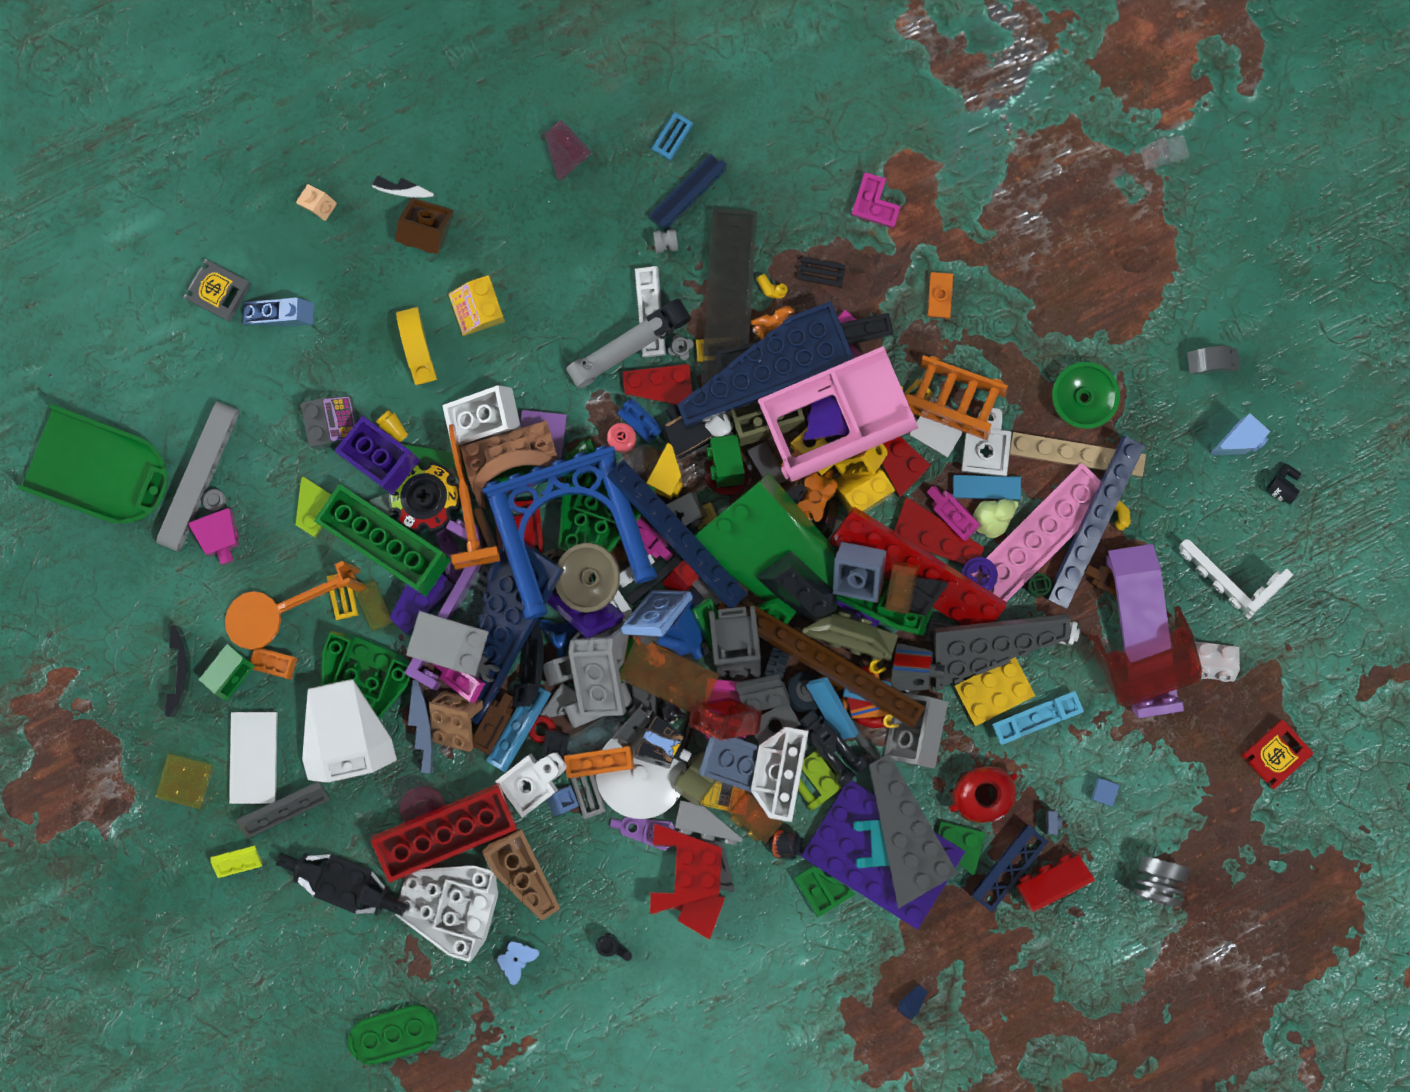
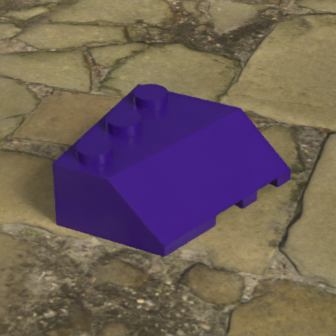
M831 395L812 403L811 411L807 415L809 424L808 430L804 434V440H836L849 435V427L835 396Z

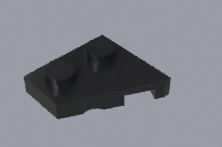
M899 574L886 594L911 612L926 616L949 583L947 581Z

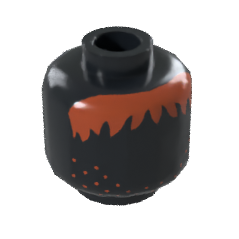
M778 829L774 836H770L768 847L772 850L775 858L794 860L798 855L802 854L803 838L800 837L797 831Z

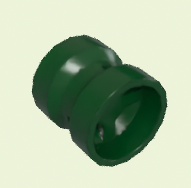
M1043 573L1033 575L1026 584L1028 593L1033 597L1046 595L1052 587L1050 578Z

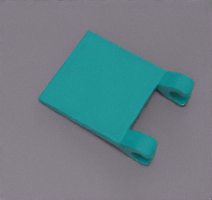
M854 821V830H870L872 857L856 858V866L859 868L889 866L881 821Z

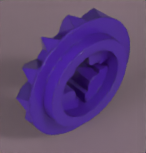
M983 557L969 560L964 565L961 574L978 584L977 578L970 574L977 573L979 566H981L982 574L989 577L982 578L979 585L990 591L998 579L995 565Z

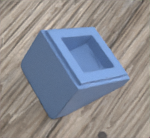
M1097 778L1091 800L1113 807L1120 785Z
M571 785L558 790L547 799L554 817L580 806Z

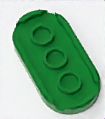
M411 1005L359 1021L351 1030L348 1038L349 1051L355 1059L367 1065H375L417 1053L429 1048L435 1042L439 1032V1023L435 1014L429 1008L422 1005Z

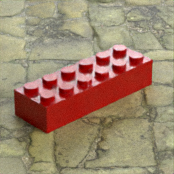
M500 783L373 835L371 843L390 883L517 830V823Z

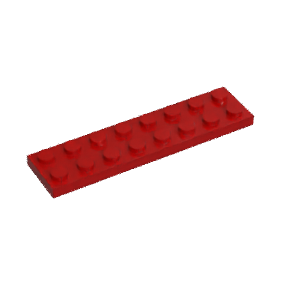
M855 506L830 538L829 543L837 548H840L841 543L845 542L885 550V578L894 582L899 574L947 581L949 583L932 607L960 625L994 622L1007 606V602Z

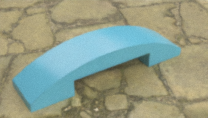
M1073 691L992 724L1000 745H1003L1083 713L1084 710L1076 691Z

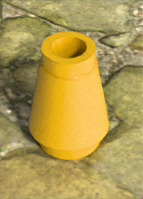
M388 410L376 421L380 429L399 443L409 435L395 412L392 413Z

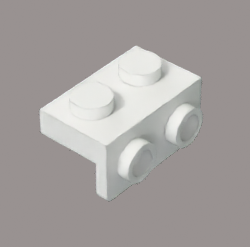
M1194 641L1190 676L1200 679L1208 678L1223 682H1234L1240 670L1239 647Z

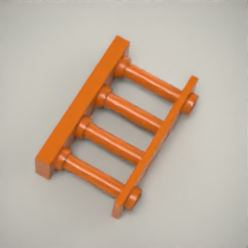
M923 355L921 368L926 370L916 394H907L905 397L912 413L988 441L992 424L987 420L997 396L1006 397L1008 385L999 379H989L944 363L937 357ZM934 373L947 377L937 402L932 403L926 401L924 396ZM956 380L968 386L958 410L954 411L946 408L945 404ZM976 388L989 392L980 416L977 418L968 416L966 412Z

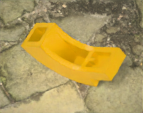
M418 307L396 312L401 340L415 385L437 380Z

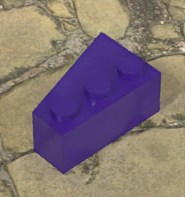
M441 574L428 595L424 596L406 584L390 619L409 636L414 630L419 611L431 614L450 595L454 585Z

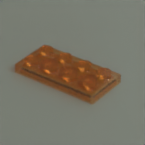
M636 636L619 673L620 680L700 717L719 674L654 643L645 645L641 643V637Z

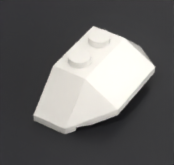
M785 727L759 745L751 792L769 818L792 822L808 731Z

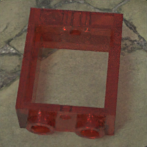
M732 698L695 703L691 706L688 726L721 741L758 734L762 711Z

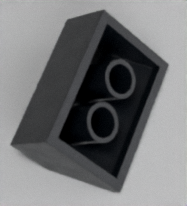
M792 551L757 576L761 583L795 610V614L804 621H820L837 609V594H833V589Z

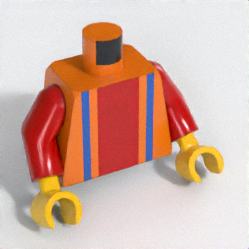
M880 658L860 669L880 680L878 673L885 671L886 667L883 669L877 667V663L882 660ZM846 697L839 698L846 711L849 710L851 719H855L859 725L871 729L897 728L899 726L892 724L893 716L869 702Z

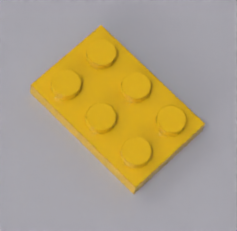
M1016 657L1010 659V662L975 675L954 686L974 727L1036 696Z

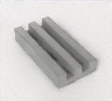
M589 775L600 807L598 810L595 808L585 776L580 777L592 811L587 813L576 780L579 777L571 778L584 819L606 812L594 775Z

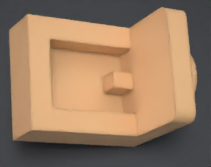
M309 184L296 201L299 206L316 214L324 221L327 220L337 204L325 192Z

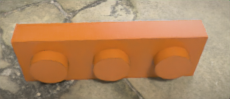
M632 746L564 756V761L567 765V779L635 769Z

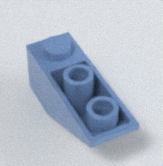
M300 298L244 302L243 324L271 326L313 325L314 303Z

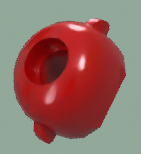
M985 766L973 769L966 773L956 784L952 792L953 805L948 808L951 813L957 811L966 821L976 823L1000 821L1015 802L1017 793L1014 781L1019 776L1016 771L1009 774L1000 767ZM983 783L989 784L994 790V799L988 805L980 804L975 797L977 787Z

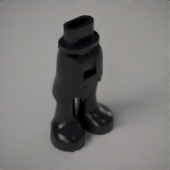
M810 710L799 720L805 728L804 730L808 731V738L818 751L819 756L822 757L823 761L827 760L835 771L836 783L840 788L847 785L856 776L855 773L862 771L871 763L872 759L869 755L855 753L843 740L841 733L829 721L823 719L821 715L817 716L813 710ZM836 749L845 758V760L848 762L849 766L853 769V771L850 768H848L837 757V755L834 753Z

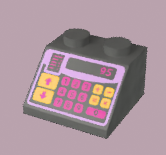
M352 396L321 398L301 403L310 448L320 450L339 445L357 423Z

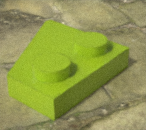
M305 477L301 478L296 526L316 538L323 527L314 522V519L331 494Z

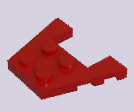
M654 824L653 845L677 847L675 893H651L650 915L720 895L722 848Z

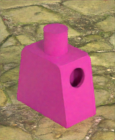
M227 508L188 523L206 555L210 557L218 555L221 565L234 561L230 549L240 546L235 515L232 509Z

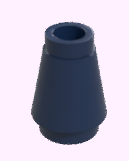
M917 985L898 1003L897 1011L909 1020L917 1017L928 991Z

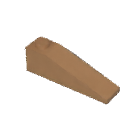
M517 829L490 841L482 853L492 873L540 920H544L560 909L558 902L523 831Z

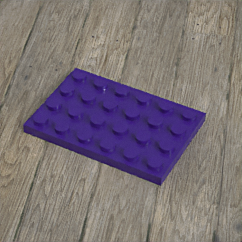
M851 780L839 793L801 857L918 930L948 880L904 906L897 908L890 866L867 868L856 866V858L872 857L870 830H854L853 823L854 821L880 820L875 795ZM935 833L953 866L956 868L966 851Z

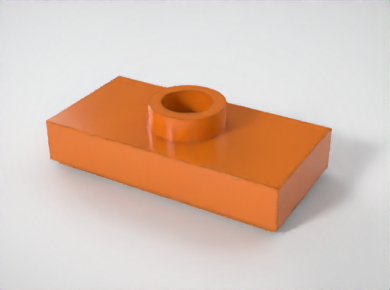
M931 272L927 317L950 319L953 274Z
M259 648L253 650L250 661L255 665L253 670L291 680L297 658Z

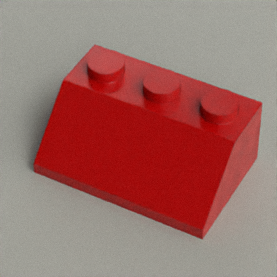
M1066 854L1059 858L1060 863L1054 866L1049 863L1039 868L1040 873L1034 876L1029 873L1018 879L1020 883L1015 886L1027 910L1035 912L1095 881L1079 855Z

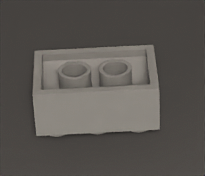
M903 693L926 708L914 728H911L895 717L892 718V724L899 726L897 728H889L884 756L889 753L893 761L935 769L948 702L932 697Z

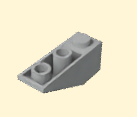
M680 801L675 828H678L680 833L692 836L693 832L702 833L701 838L713 841L715 837L724 838L723 843L737 845V841L742 842L743 839L703 805L696 806L690 802Z

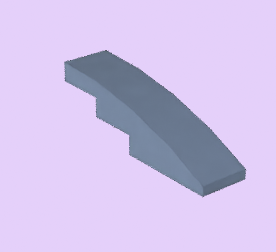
M413 680L408 725L417 726L415 749L424 750L421 773L433 774L434 745L428 703L421 683Z

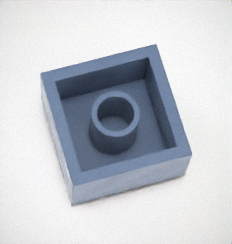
M842 542L835 557L833 594L877 603L884 586L886 551Z

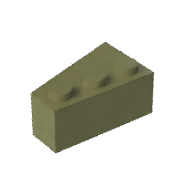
M758 401L729 411L740 446L773 437ZM801 408L783 415L777 420L782 434L805 427V418Z

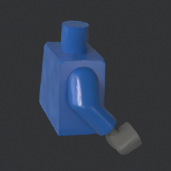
M692 601L687 604L663 637L642 635L640 638L641 643L649 645L654 640L658 645L673 650L678 656L690 653L694 660L704 656L705 651L700 645L704 636L690 611L694 607Z

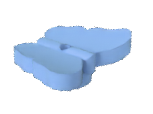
M514 941L508 944V951L500 955L497 961L501 970H505L504 973L512 985L517 984L520 980L521 968H524L527 962H531L539 956V950L527 945L523 946L522 943Z

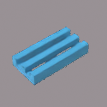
M674 112L653 145L652 151L659 153L660 156H664L671 162L694 123ZM676 119L680 120L662 149L659 148ZM685 123V129L681 133L680 137L676 141L670 153H667L668 148L670 147L673 140L675 139L678 132Z

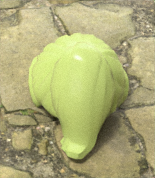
M1002 499L999 501L981 502L973 513L974 518L981 524L975 532L988 538H996L1002 535L1015 514L1018 501Z

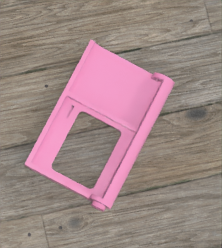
M884 346L758 399L783 459L784 466L781 469L785 479L790 478L792 482L918 429L914 415L908 405ZM828 396H835L849 427V435L798 457H792L778 425V418Z

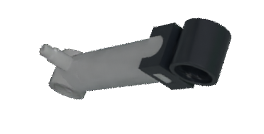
M675 299L667 303L661 310L658 309L646 316L647 320L586 358H581L571 363L566 370L577 389L591 384L597 376L658 338L662 340L673 333L674 330L686 325L691 320V316L681 299Z

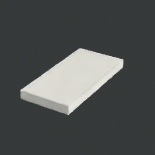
M231 712L229 804L276 802L278 712Z

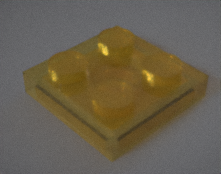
M168 754L156 798L202 809L214 765Z

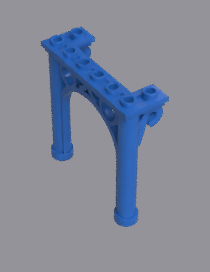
M608 445L596 448V452L590 454L586 452L579 453L572 460L566 462L564 459L553 462L550 467L544 469L542 466L530 470L529 474L523 476L515 474L510 476L508 481L501 483L500 481H493L488 483L486 488H483L486 501L490 502L525 608L523 612L526 620L544 616L548 611L543 602L525 548V529L529 519L538 508L560 496L585 495L602 502L611 511L615 519L635 583H644L657 577L655 567L651 566L630 501L606 476L617 466L614 446L608 447ZM592 472L597 477L595 484L589 489L580 486L577 482L578 477L581 474ZM574 473L572 477L574 487H569V483L564 484L557 480V478ZM602 481L604 482L609 499L596 491ZM548 482L547 488L541 492L542 497L538 499V494L532 487ZM530 493L533 495L534 500L528 509L520 508L514 504L516 496ZM512 510L524 515L520 522L519 530Z

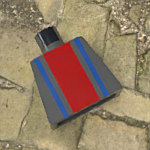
M897 643L892 670V688L897 691L927 690L930 686L931 677L944 678L945 665L933 664V652L931 650Z

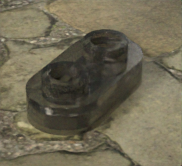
M836 495L826 502L821 521L816 522L813 519V524L825 538L829 537L834 530L840 505L839 498Z

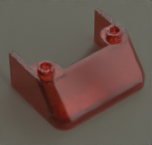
M1180 606L1175 607L1174 624L1177 629L1172 632L1170 637L1173 648L1131 663L1128 656L1122 651H1113L1107 654L1099 636H1094L1095 656L1118 704L1126 707L1196 683L1201 679L1203 669L1194 635Z

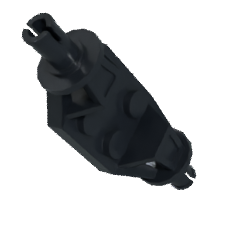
M281 852L278 856L281 860L276 861V866L294 872L293 882L299 883L313 897L354 914L374 913L375 916H379L381 911L385 909L403 917L405 913L403 909H407L408 903L390 897V886L385 885L374 870L337 855H310L305 852L300 859H296ZM308 862L317 863V864H320V865H319V866H316V865L308 864ZM371 885H373L374 887H376V888H377L378 890H380L382 893H379V892H377L376 890L372 889V888H371Z

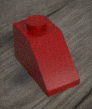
M684 560L669 574L662 584L667 590L688 591L701 577Z

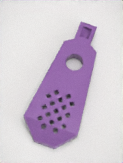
M447 529L436 533L437 543L443 553L450 558L451 555L460 553L451 533ZM451 560L445 572L450 581L456 584L465 568L455 570Z
M626 817L623 820L612 818L610 827L620 829L622 835L664 851L670 847L654 846L651 840L654 836V824L677 831L673 823L668 821ZM630 824L637 825L636 832L629 831L628 827Z

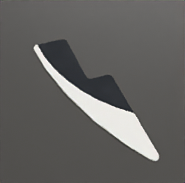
M377 176L372 184V187L399 196H434L433 193L404 178H400L398 184H394Z

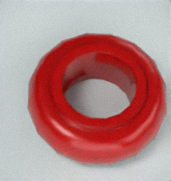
M539 715L529 731V736L535 742L544 743L546 735L540 736L536 733L535 728L538 723L543 722L548 725L549 729L556 730L555 723L548 716Z

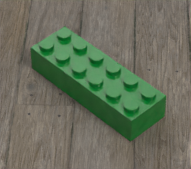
M341 484L337 486L314 519V522L424 596L428 595L452 560L445 553Z

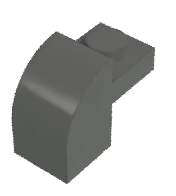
M1215 346L1187 352L1190 374L1206 375L1218 371L1235 372L1240 370L1237 348Z

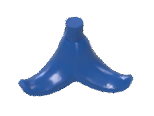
M547 619L538 620L540 629L548 635L557 650V658L566 657V648L576 628L568 621L557 624Z

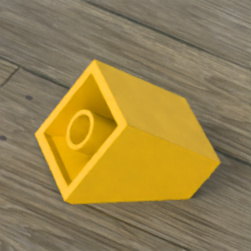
M880 468L874 475L844 479L841 475L834 479L838 485L835 493L848 513H850L854 506L866 513L890 498L895 491Z

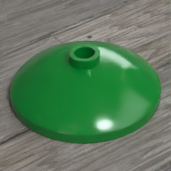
M1080 362L1067 367L1057 377L1052 390V401L1057 414L1067 424L1079 429H1093L1104 425L1116 413L1120 402V389L1115 377L1105 367L1092 362ZM1080 395H1086L1087 401H1081Z

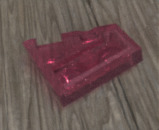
M562 119L545 134L559 182L591 155V151Z

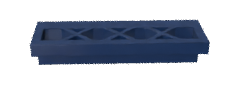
M710 154L649 215V218L663 232H666L726 172L727 164L723 160L719 162Z
M1026 824L970 896L992 913L1049 841L1036 832V829L1030 824ZM1032 835L1041 841L1036 850L1026 849V843ZM1027 853H1032L1029 858L1027 857ZM1024 854V865L1020 868H1012V861L1016 855ZM1010 871L1011 881L1008 885L998 886V878L1001 874ZM1013 871H1018L1013 877ZM1004 888V890L999 895V889ZM995 889L997 899L990 906L982 898L989 890Z

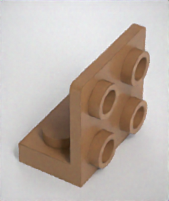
M443 691L429 703L433 742L470 752L473 750L471 718L483 709V701L477 699L473 703L459 694Z

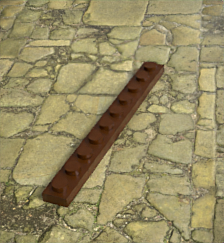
M742 599L734 608L746 607L747 616H751L750 606L755 605ZM722 601L718 606L717 611L719 609H728V607ZM755 606L757 631L760 638L911 728H914L926 707Z

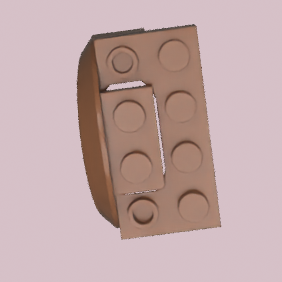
M547 420L461 446L471 487L479 508L486 509L483 488L499 473L523 465H537L547 468L552 466L553 462L559 460ZM564 476L557 478V480L563 483Z

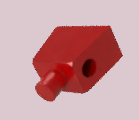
M718 895L675 908V910L680 911L678 921L705 938L710 939L725 897Z

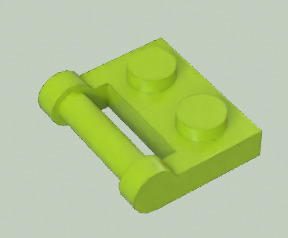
M817 751L803 760L801 770H803L821 794V796L815 799L803 781L799 780L798 791L809 804L807 806L809 810L813 811L842 788L838 786L836 776Z

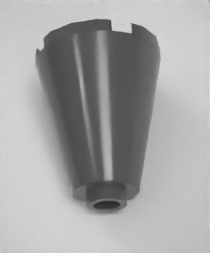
M748 649L725 651L726 659L748 656ZM761 661L721 665L717 667L716 673L726 680L728 676H731L735 682L762 678Z

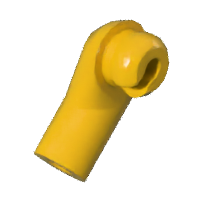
M766 274L756 278L765 296L776 299L785 297L788 291L786 285L782 283L780 285L771 284Z
M1119 499L1115 508L1118 519L1114 525L1118 530L1122 531L1129 527L1131 519L1129 508Z

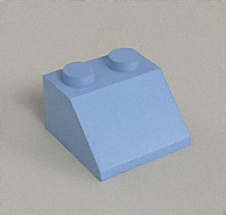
M1248 414L1232 428L1211 453L1216 456L1247 454L1250 451L1256 452L1269 440L1266 436L1270 431L1253 415Z

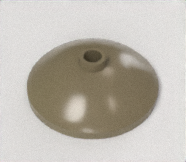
M583 543L573 546L560 558L558 565L565 570L556 585V589L560 598L567 606L580 612H594L604 608L613 600L619 588L620 571L615 558L607 549L597 544ZM593 574L596 576V580L594 582H592L591 580Z

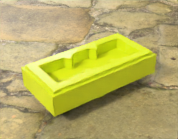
M251 846L211 857V864L217 877L221 878L262 867V860L256 846Z

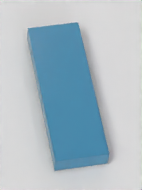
M953 475V496L958 499L1021 500V477Z
M828 678L809 681L806 686L824 718L841 733L843 739L856 737L859 732Z

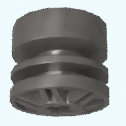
M1142 856L1139 871L1149 876L1148 880H1136V883L1146 885L1145 891L1135 888L1133 894L1142 897L1145 901L1160 905L1181 906L1182 900L1174 899L1172 896L1173 893L1184 895V891L1176 888L1175 884L1176 882L1187 883L1190 868Z

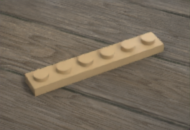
M1013 432L1009 455L1076 467L1083 463L1088 469L1106 471L1116 449ZM1141 454L1131 476L1143 477L1146 454Z

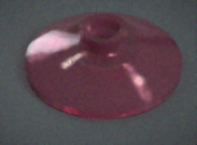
M421 786L413 788L404 794L399 803V811L403 820L407 822L445 806V802L439 791L432 787Z

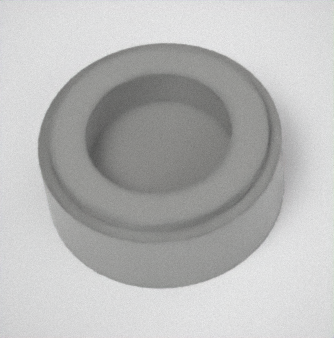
M210 489L203 496V505L209 511L219 512L226 506V496L218 489Z

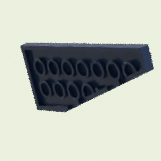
M827 302L788 317L780 326L766 334L767 336L761 341L752 345L728 364L719 374L714 375L709 382L678 404V408L685 427L756 402L760 398L854 359L832 302Z
M524 541L543 602L546 605L565 569ZM502 545L499 551L500 561L493 562L488 571L487 591L483 594L482 601H484L482 615H479L477 628L488 631L482 652L489 657L486 663L488 665L494 664L500 670L499 672L489 670V676L494 679L493 682L483 680L481 673L478 677L485 682V685L477 698L483 701V709L471 718V721L475 724L482 722L538 619L526 620L523 612L525 608L504 545Z

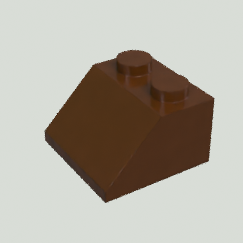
M412 197L398 219L395 242L424 250L427 253L438 254L444 244L454 210Z

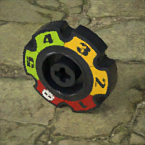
M431 462L427 468H423L421 463H418L393 495L389 494L390 510L394 514L399 513V516L396 518L397 522L415 534H421L424 529H428L431 534L446 529L450 520L454 522L451 517L452 513L455 511L459 512L462 505L459 485L457 483L452 484L455 478L454 475L447 468Z

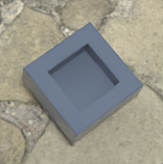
M1045 811L1046 834H1058V829L1062 828L1061 816H1058V811Z

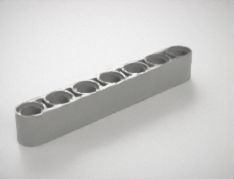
M219 401L215 403L156 540L157 544L176 552L181 550L190 530L188 523L194 521L203 496L208 489L238 419L239 409Z

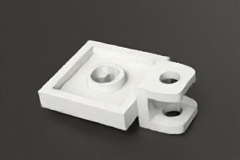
M992 408L989 416L993 418V421L987 420L992 424L988 441L965 433L961 472L1007 476L1012 431L1001 430L1002 412L1000 409ZM985 446H989V450L992 451V454H989L987 458L980 453V449H984Z
M557 752L551 753L538 762L530 754L495 782L497 784L500 783L504 794L523 818L558 791L552 781L566 770L567 765ZM523 780L530 782L531 791L529 789H523V786L525 785Z

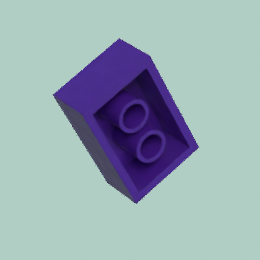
M364 416L358 420L335 449V452L390 495L396 492L420 461L409 449Z

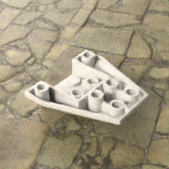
M353 679L308 689L302 757L308 780L320 782L337 781L373 773L397 761L391 736Z
M477 866L421 869L405 876L399 900L408 903L407 909H403L405 910L403 917L395 915L449 956L471 962L486 941L498 898L496 876L491 870Z

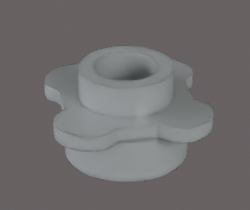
M675 335L672 338L673 343L668 349V353L671 356L676 355L682 360H687L689 358V350L694 345L693 341L685 339L680 335Z

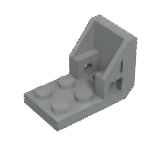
M619 623L588 639L581 632H578L570 641L569 657L581 717L624 715L626 712L619 668L625 662L629 635L622 633L621 627L624 623Z

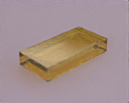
M376 581L367 584V589L360 592L355 591L372 632L394 623L390 619L391 615Z

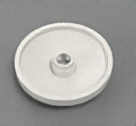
M633 728L639 733L629 745L632 746L635 769L596 774V782L601 796L613 810L626 817L647 819L663 814L678 801L681 795L675 791L676 783L674 781L680 772L683 771L685 773L687 768L686 764L676 759L673 760L670 768H664L634 758L635 752L648 728L643 730ZM616 736L614 739H610L602 750L621 748L622 746L618 744L619 738Z

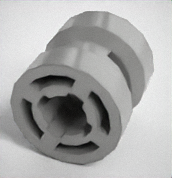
M669 229L667 233H662L661 231L653 232L656 254L663 253L667 249L671 252L678 251L675 229Z

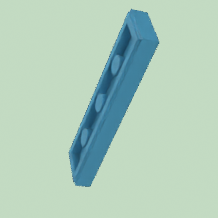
M539 687L530 707L516 708L487 758V762L504 772L508 770L550 697V692Z

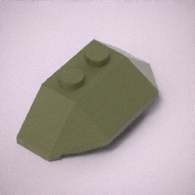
M838 611L837 615L831 614L804 628L802 632L805 636L886 661H890L892 657L877 627L872 626V621L859 618L858 622L850 619L851 615Z

